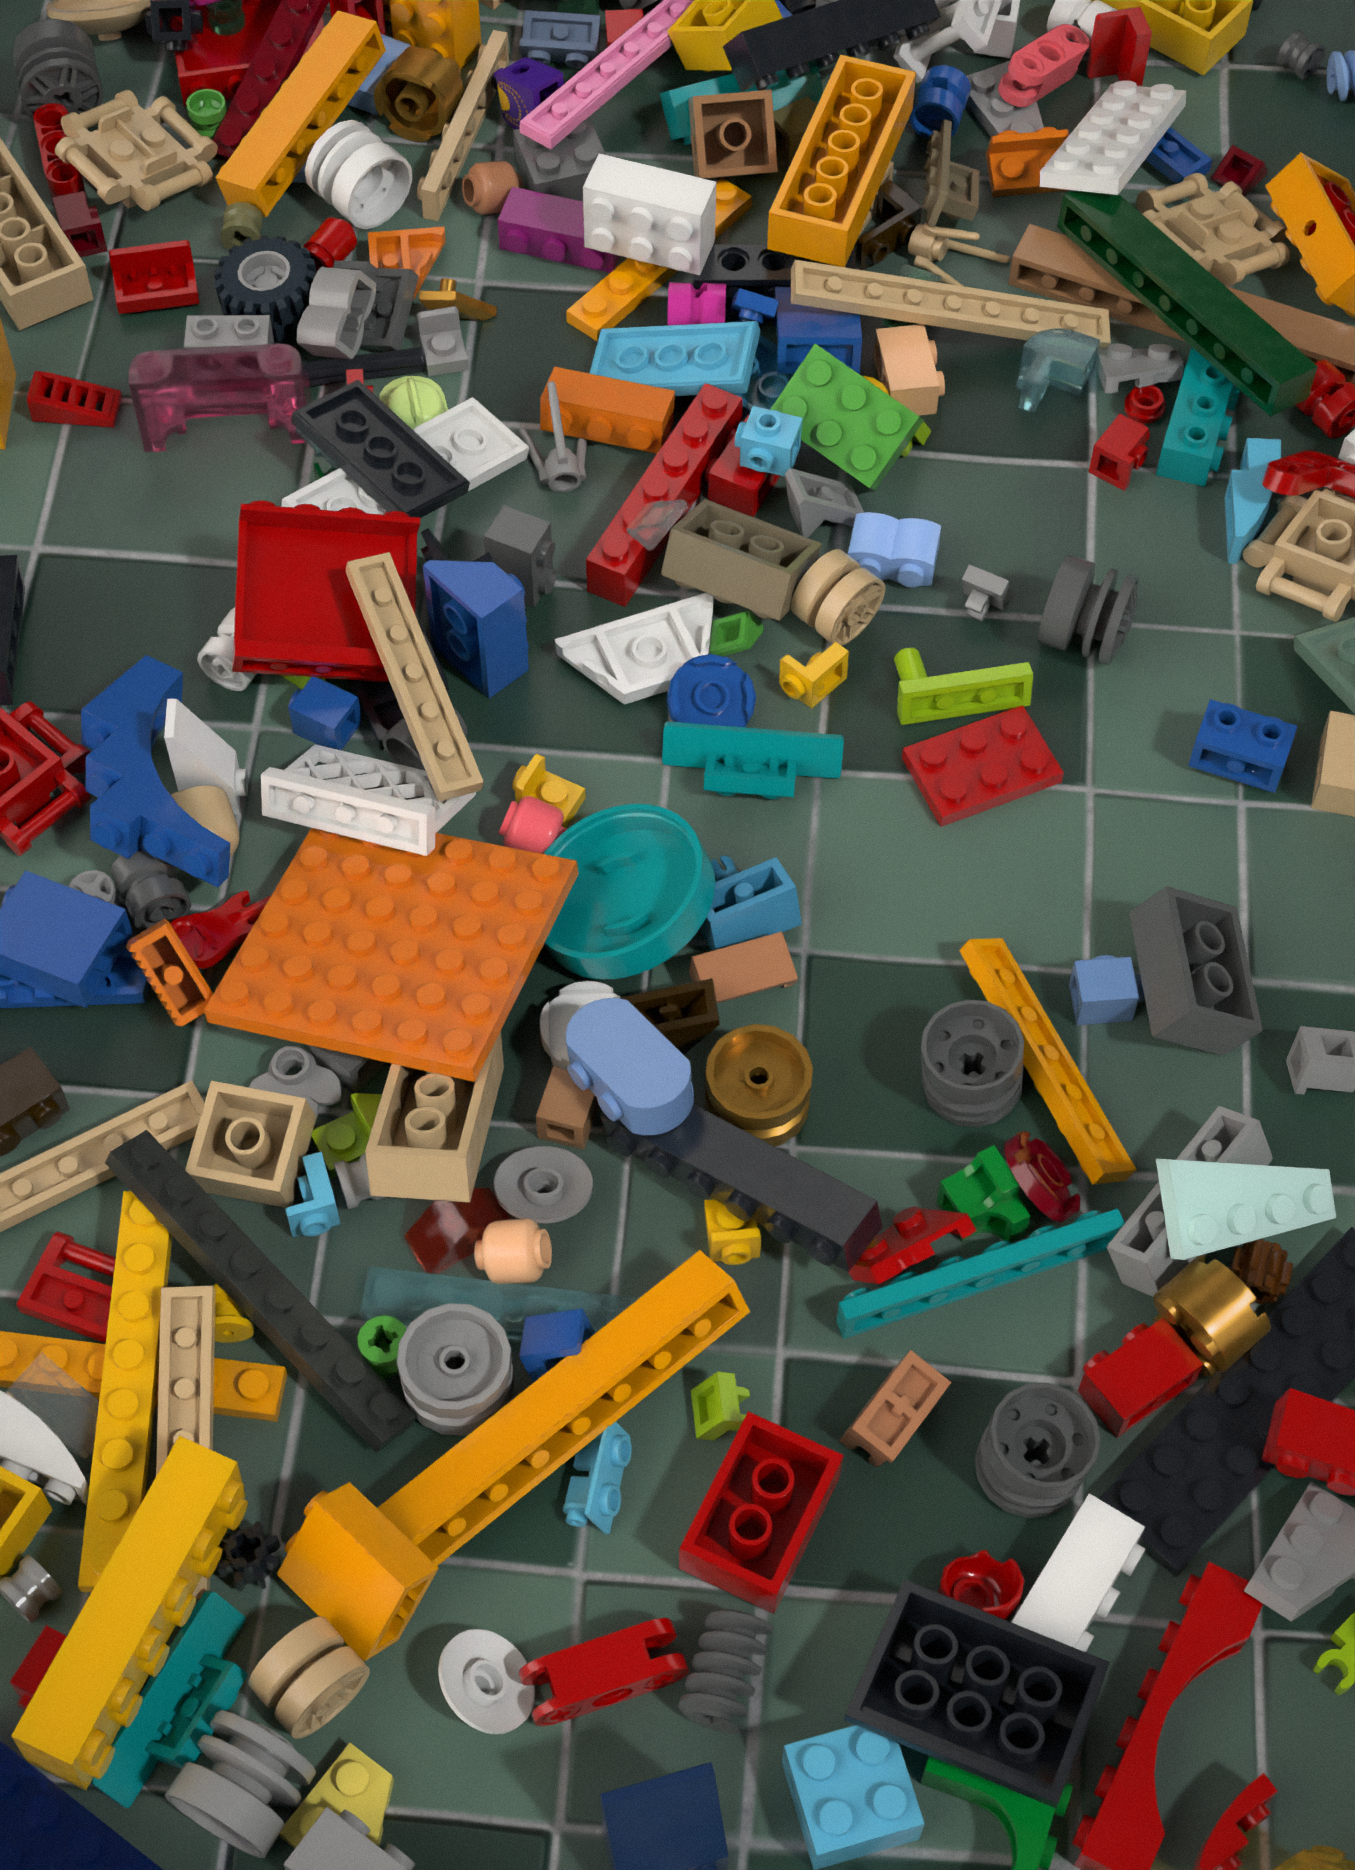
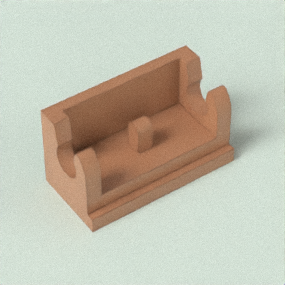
M782 932L692 956L689 974L693 982L713 978L717 1004L778 986L786 988L793 986L798 981V976Z
M910 1350L895 1365L840 1438L839 1442L849 1450L856 1449L858 1446L865 1449L871 1455L868 1462L873 1466L879 1467L886 1460L891 1464L946 1391L951 1381Z

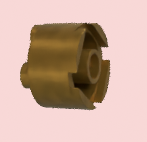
M416 46L407 47L397 57L377 83L374 90L376 110L380 117L384 113L391 122L389 128L395 134L410 141L425 142L442 132L444 125L454 116L457 105L464 95V87L460 78L461 69L458 63L451 58H444L432 50Z
M1200 1255L1154 1294V1305L1159 1314L1153 1318V1323L1164 1317L1203 1363L1200 1372L1207 1377H1211L1216 1371L1225 1372L1270 1331L1271 1325L1265 1312L1257 1318L1250 1307V1304L1256 1300V1297L1229 1268L1216 1259H1213L1206 1265L1204 1263L1205 1255Z

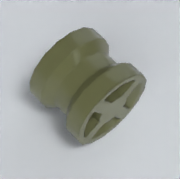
M245 202L232 203L225 208L220 240L226 249L229 250L235 245L240 247L243 245L244 240L250 238L252 241L259 239V236H261L260 230L263 225V216L260 210L254 205Z

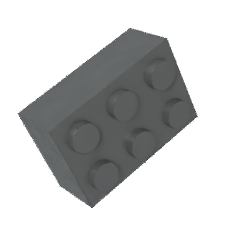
M1166 886L1129 912L1152 1037L1224 1056L1263 1031L1237 907Z

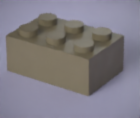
M704 499L671 528L661 575L673 579L681 587L688 589L696 588L712 594L715 599L722 603L738 604L753 610L761 618L780 621L791 610L792 597L800 580L819 559L822 543Z

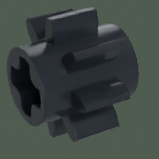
M256 1521L252 1529L240 1530L238 1526L234 1531L232 1530L233 1534L227 1543L222 1541L218 1546L222 1548L221 1556L228 1558L218 1564L219 1574L221 1578H224L234 1573V1583L237 1591L241 1592L246 1584L256 1583L264 1589L266 1588L265 1578L269 1575L270 1571H279L281 1567L280 1560L276 1556L270 1555L281 1547L277 1535L264 1539L263 1528L259 1521ZM251 1550L256 1559L247 1563L242 1554Z

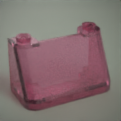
M262 344L143 352L135 356L130 363L129 388L145 452L166 451L165 442L170 434L177 430L178 434H187V418L267 413L270 429H278V425L284 427L289 432L291 444L312 443L309 438L291 423L293 411L311 403L309 381L300 353L295 347L288 344Z

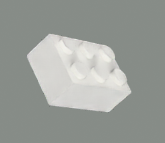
M598 154L583 186L584 245L586 248L700 275L715 242L716 182Z

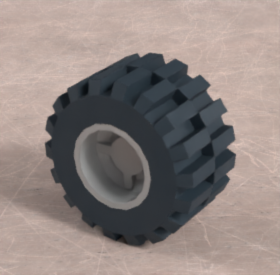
M268 235L259 236L258 240L252 241L251 238L244 240L243 245L240 247L233 246L228 250L229 256L221 257L218 262L220 267L216 268L214 272V284L222 314L270 315L274 341H278V345L287 343L286 339L290 337L296 340L297 326L303 312L309 306V291L317 273L315 262L311 258L310 252L306 247L301 248L300 243L295 240L286 242V238L283 236H276L274 239H269Z

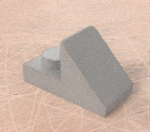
M789 468L785 473L790 512L801 536L808 538L824 520L854 527L856 514L864 513L852 485Z

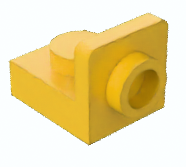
M835 642L823 653L818 652L813 655L806 667L786 654L780 660L779 683L789 697L796 700L799 699L812 709L847 679L849 651Z
M537 753L528 766L522 765L518 769L512 783L517 803L524 796H532L560 808L564 815L562 826L567 828L586 799L584 787L546 771L545 757Z
M714 1199L704 1200L710 1259L713 1262L722 1261L728 1265H739L750 1261L752 1258H759L761 1233L757 1227V1222L751 1219L748 1221L738 1219L728 1211L725 1205Z

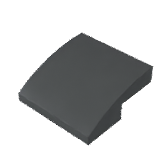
M335 261L333 268L361 270L376 283L374 305L369 316L364 321V333L359 348L375 351L400 350L419 276L411 269L376 268L368 261Z

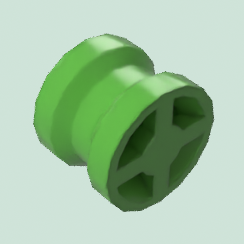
M387 1315L376 1316L368 1320L360 1328L357 1337L361 1357L381 1378H390L399 1374L397 1367L399 1342L406 1331L401 1321Z

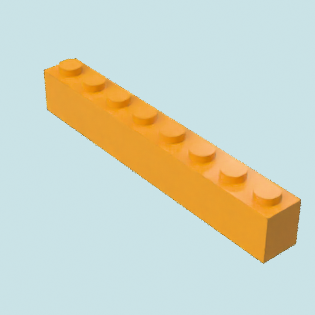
M699 1250L582 1344L579 1354L566 1356L377 1509L438 1566L600 1435L608 1426H611L749 1314L750 1310L734 1279Z

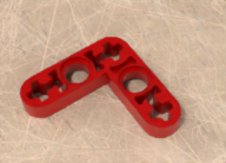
M1302 451L1269 462L1262 485L1268 490L1288 496H1298L1324 486L1355 498V465L1324 453Z

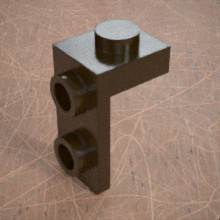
M891 180L881 185L878 189L876 217L883 223L857 240L855 267L859 270H865L874 263H880L890 253L903 245H908L913 230L921 223L922 206L908 192L903 191Z

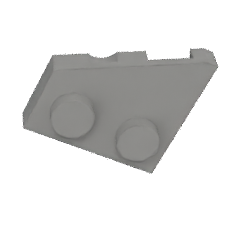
M1111 344L1108 348H1096L1095 366L1105 393L1118 392L1119 382L1135 379V386L1141 388L1159 382L1181 380L1183 377L1184 362L1178 349H1173L1170 345L1153 344L1149 346V349H1132L1131 346L1126 344Z

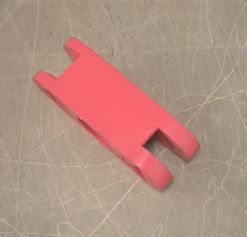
M1062 24L1016 51L1008 64V72L1003 75L998 85L999 95L1011 105L1027 107L1072 79L1077 72L1078 65L1090 46L1088 36L1078 27Z

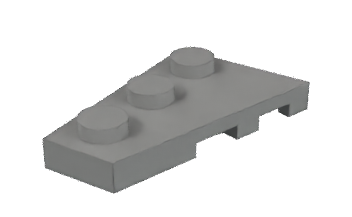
M1010 61L966 76L971 85L970 96L966 105L991 137L1007 130L1028 133L1044 128L1037 101L1027 107H1017L1004 101L999 95L998 85L1003 75L1008 72Z
M1310 1482L1244 1592L1292 1622L1331 1596L1337 1587L1351 1578L1355 1580V1509L1318 1485Z

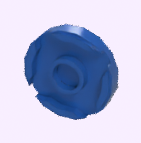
M713 654L693 657L676 671L669 683L666 703L670 718L673 722L745 727L754 713L756 701L751 678L746 671L744 673L741 668L736 666L737 663L728 657Z

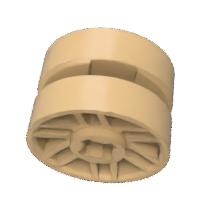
M835 549L820 557L802 577L792 597L791 611L808 626L815 628L830 643L837 642L843 646L856 638L871 622L883 601L885 584L869 570L861 568L860 564L844 551Z
M322 1616L302 1623L279 1640L259 1661L249 1678V1687L267 1708H276L274 1713L276 1719L294 1739L304 1738L326 1725L354 1699L370 1674L369 1667L351 1647H343V1637Z

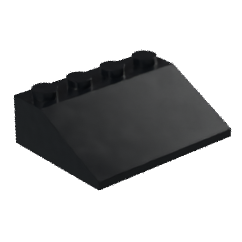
M904 1579L846 1711L844 1720L1056 1809L1097 1704L1110 1662Z

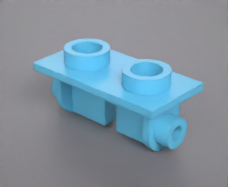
M617 1422L608 1426L600 1435L576 1453L573 1467L577 1471L590 1472L589 1477L571 1476L563 1512L567 1514L566 1523L571 1526L585 1527L587 1520H591L604 1534H610L613 1516L617 1515L621 1505L620 1484L624 1467L629 1464L632 1454L631 1437Z

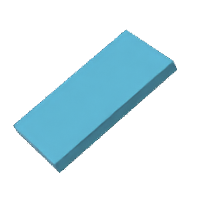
M757 321L601 329L589 374L674 390L675 396L697 395L705 383L732 394L747 393L761 331Z

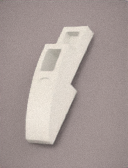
M0 1390V1466L27 1481L44 1487L42 1490L44 1494L57 1502L71 1505L72 1501L76 1500L87 1505L89 1485L73 1456L58 1436L23 1404Z

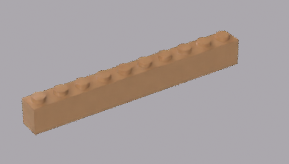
M1032 224L1028 225L1013 254L1008 285L1064 303L1108 309L1110 318L1185 341L1067 235ZM1226 286L1313 363L1326 359L1345 375V382L1355 384L1354 326Z

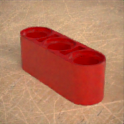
M57 103L40 106L35 111L33 117L51 201L53 203V197L84 191L87 201L83 175L71 163H64L55 154L57 143L64 137H67L62 129L61 118L69 114L66 107Z

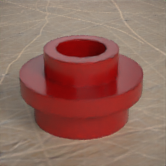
M1153 385L1141 388L1134 387L1127 394L1124 401V411L1127 416L1134 421L1145 424L1161 419L1166 409L1163 393Z

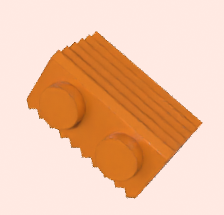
M166 919L159 921L128 940L126 948L132 952L131 956L137 960L136 964L142 968L141 972L147 976L146 980L152 985L151 988L157 993L156 996L162 1001L161 1004L167 1009L166 1012L172 1017L175 1025L184 1026L205 1013L204 1009L213 992Z

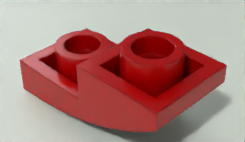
M1264 1773L1251 1782L1234 1799L1204 1841L1192 1870H1238L1243 1865L1238 1856L1248 1845L1249 1841L1238 1826L1245 1833H1248L1269 1817L1272 1813L1266 1805L1278 1792Z

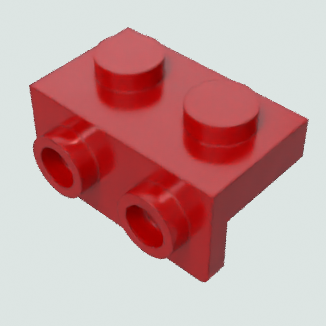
M188 240L109 250L116 305L119 314L200 304L195 266Z

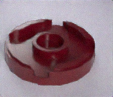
M1023 1130L1004 1143V1154L1008 1166L1025 1194L1039 1210L1052 1220L1062 1223L1080 1211V1196L1076 1193L1071 1197L1070 1191L1067 1188L1073 1183L1071 1175L1053 1150L1037 1137L1032 1141L1028 1140L1030 1132Z

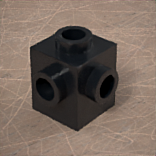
M150 0L151 11L146 12V26L148 35H152L154 42L165 44V51H188V44L198 43L197 34H203V16L201 10H196L194 2L190 0ZM175 17H181L183 20V28L180 31H174L171 27V21Z

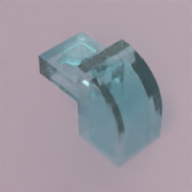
M1062 328L1044 330L1029 338L1023 346L1020 375L1016 388L1021 390L1019 408L1034 413L1049 385L1080 396L1095 368L1100 339Z

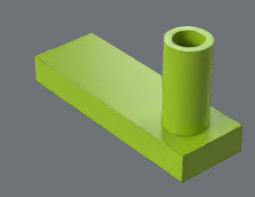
M902 649L894 657V662L901 679L898 686L897 714L901 725L1005 710L1021 705L1024 707L1030 706L1033 672L1029 662L928 677L917 649Z

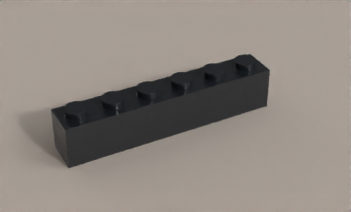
M838 0L742 31L726 43L723 49L740 90L744 91L757 87L758 91H762L780 83L779 78L785 76L788 77L789 81L797 80L811 72L810 68L818 66L819 71L829 69L836 65L840 55L861 58L871 52V47L878 46L879 51H883L901 42V37L907 36L909 41L920 38L930 32L928 25L940 18L941 15L935 0Z
M694 1104L687 1118L679 1126L658 1135L634 1134L619 1119L612 1121L604 1112L601 1115L607 1135L606 1140L614 1151L625 1157L630 1155L646 1162L647 1166L654 1173L663 1178L674 1177L685 1183L693 1194L702 1199L710 1197L722 1203L731 1214L740 1220L748 1221L751 1219L766 1227L767 1231L777 1240L783 1243H790V1241L807 1249L808 1253L823 1265L831 1266L833 1263L849 1272L882 1228L878 1202L874 1198Z

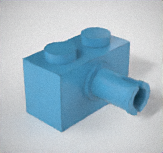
M719 856L725 870H722L715 858L711 860L715 873V892L709 913L699 931L712 951L778 932L783 933L802 925L796 886L777 857L741 872H738L733 860L728 856Z

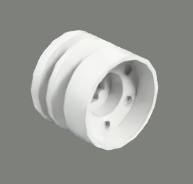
M355 120L342 121L327 129L315 142L308 155L305 167L306 183L329 205H333L355 227L365 230L378 227L389 220L402 206L409 194L412 183V169L407 160L390 145L383 143L379 136L371 132L367 126Z

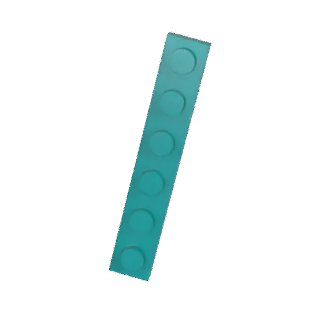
M1118 1208L1105 1213H1101L1100 1210H1094L1081 1215L1074 1223L1058 1229L1053 1225L1045 1226L1034 1231L1028 1239L1010 1244L1009 1241L997 1242L986 1248L982 1254L968 1259H964L962 1256L950 1258L930 1272L918 1275L917 1272L905 1273L892 1280L890 1285L873 1291L870 1288L857 1289L846 1295L843 1301L839 1302L836 1323L843 1339L1098 1254L1108 1250L1107 1245L1125 1222Z

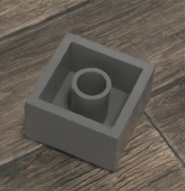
M590 117L581 122L551 150L520 133V129L513 130L515 167L523 179L524 189L583 201V186L598 154L606 155Z

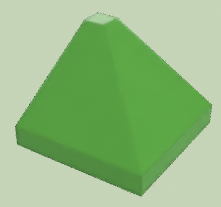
M750 610L713 620L709 654L726 656L750 649L763 633V624Z

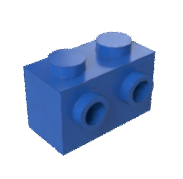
M1210 699L1188 766L1275 793L1298 726L1286 723L1276 717H1267L1241 709L1234 704L1221 703Z

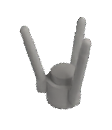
M550 381L547 387L556 448L548 453L545 464L526 429L521 428L519 435L522 441L529 446L528 453L538 470L540 484H548L549 488L556 492H569L576 489L581 484V481L586 479L584 466L587 439L579 438L576 455L566 448L556 384Z

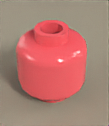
M524 796L520 799L519 803L511 801L498 834L504 836L503 843L505 847L544 854L548 847L568 828L562 826L564 815L560 808L535 797Z

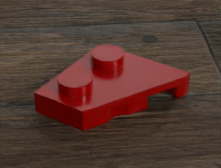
M917 1206L909 1207L899 1212L893 1218V1225L883 1233L875 1236L848 1273L854 1281L880 1284L901 1273L907 1267L934 1255L935 1252L930 1245L931 1242L948 1233L961 1235L964 1239L974 1233L976 1228L968 1213L923 1209Z

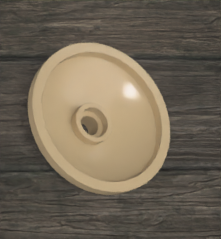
M53 0L46 5L47 16L51 19L73 22L84 29L87 34L98 35L99 40L108 41L122 37L121 31L140 24L146 18V12L151 11L150 0Z

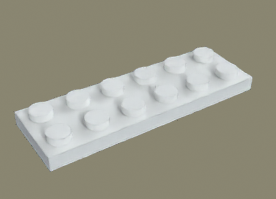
M1118 81L1111 84L1040 170V187L1118 195L1186 106V91L1175 90L1172 85L1157 84L1152 87L1137 86L1133 81Z
M473 397L413 429L470 482L468 491L526 460L528 456L529 446ZM341 468L284 497L281 507L293 508L300 504H312L318 506L321 510L331 511L352 507L359 508L368 514L381 515L387 512Z

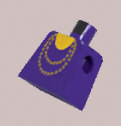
M528 57L521 58L506 68L498 69L491 79L492 88L499 93L503 118L515 130L520 129V121L564 84L561 71Z

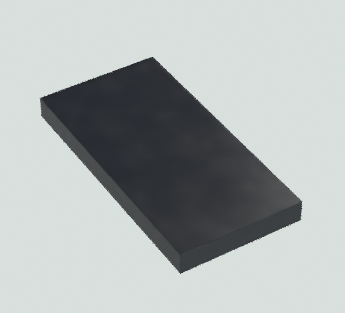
M359 380L293 411L291 423L387 512L401 511L407 513L409 517L422 518L468 493L470 482Z

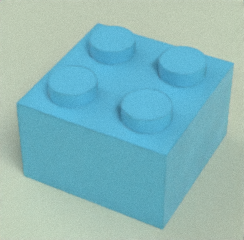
M854 1725L784 1745L781 1763L813 1870L920 1839L925 1823L898 1742Z

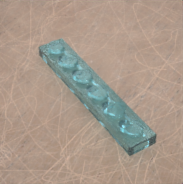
M369 1266L360 1314L362 1321H368L376 1316L387 1315L395 1317L404 1326H409L411 1322L426 1310L448 1303L470 1304L490 1313L504 1328L507 1338L522 1339L525 1317L583 1308L596 1333L639 1298L515 1283L496 1284L489 1280Z

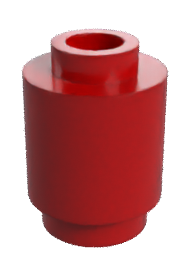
M330 217L324 220L304 244L303 248L306 247L310 252L318 272L321 267L333 268L335 261H345L357 246V238L353 227L347 221Z

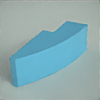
M1247 438L1240 462V470L1231 471L1224 497L1228 563L1237 564L1242 557L1244 548L1251 540L1256 538L1262 527L1273 495V491L1263 487L1262 481L1268 463L1281 458V439Z

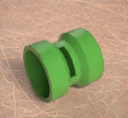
M214 89L198 90L192 93L186 102L188 115L191 119L190 125L202 136H208L213 140L227 112L225 99L220 92Z

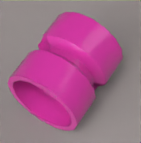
M669 282L668 326L725 323L726 284L703 283L701 288L697 290L692 283Z

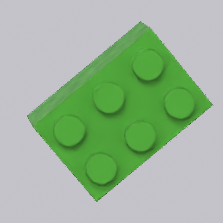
M816 343L770 409L803 418L801 440L873 490H877L924 422V419Z

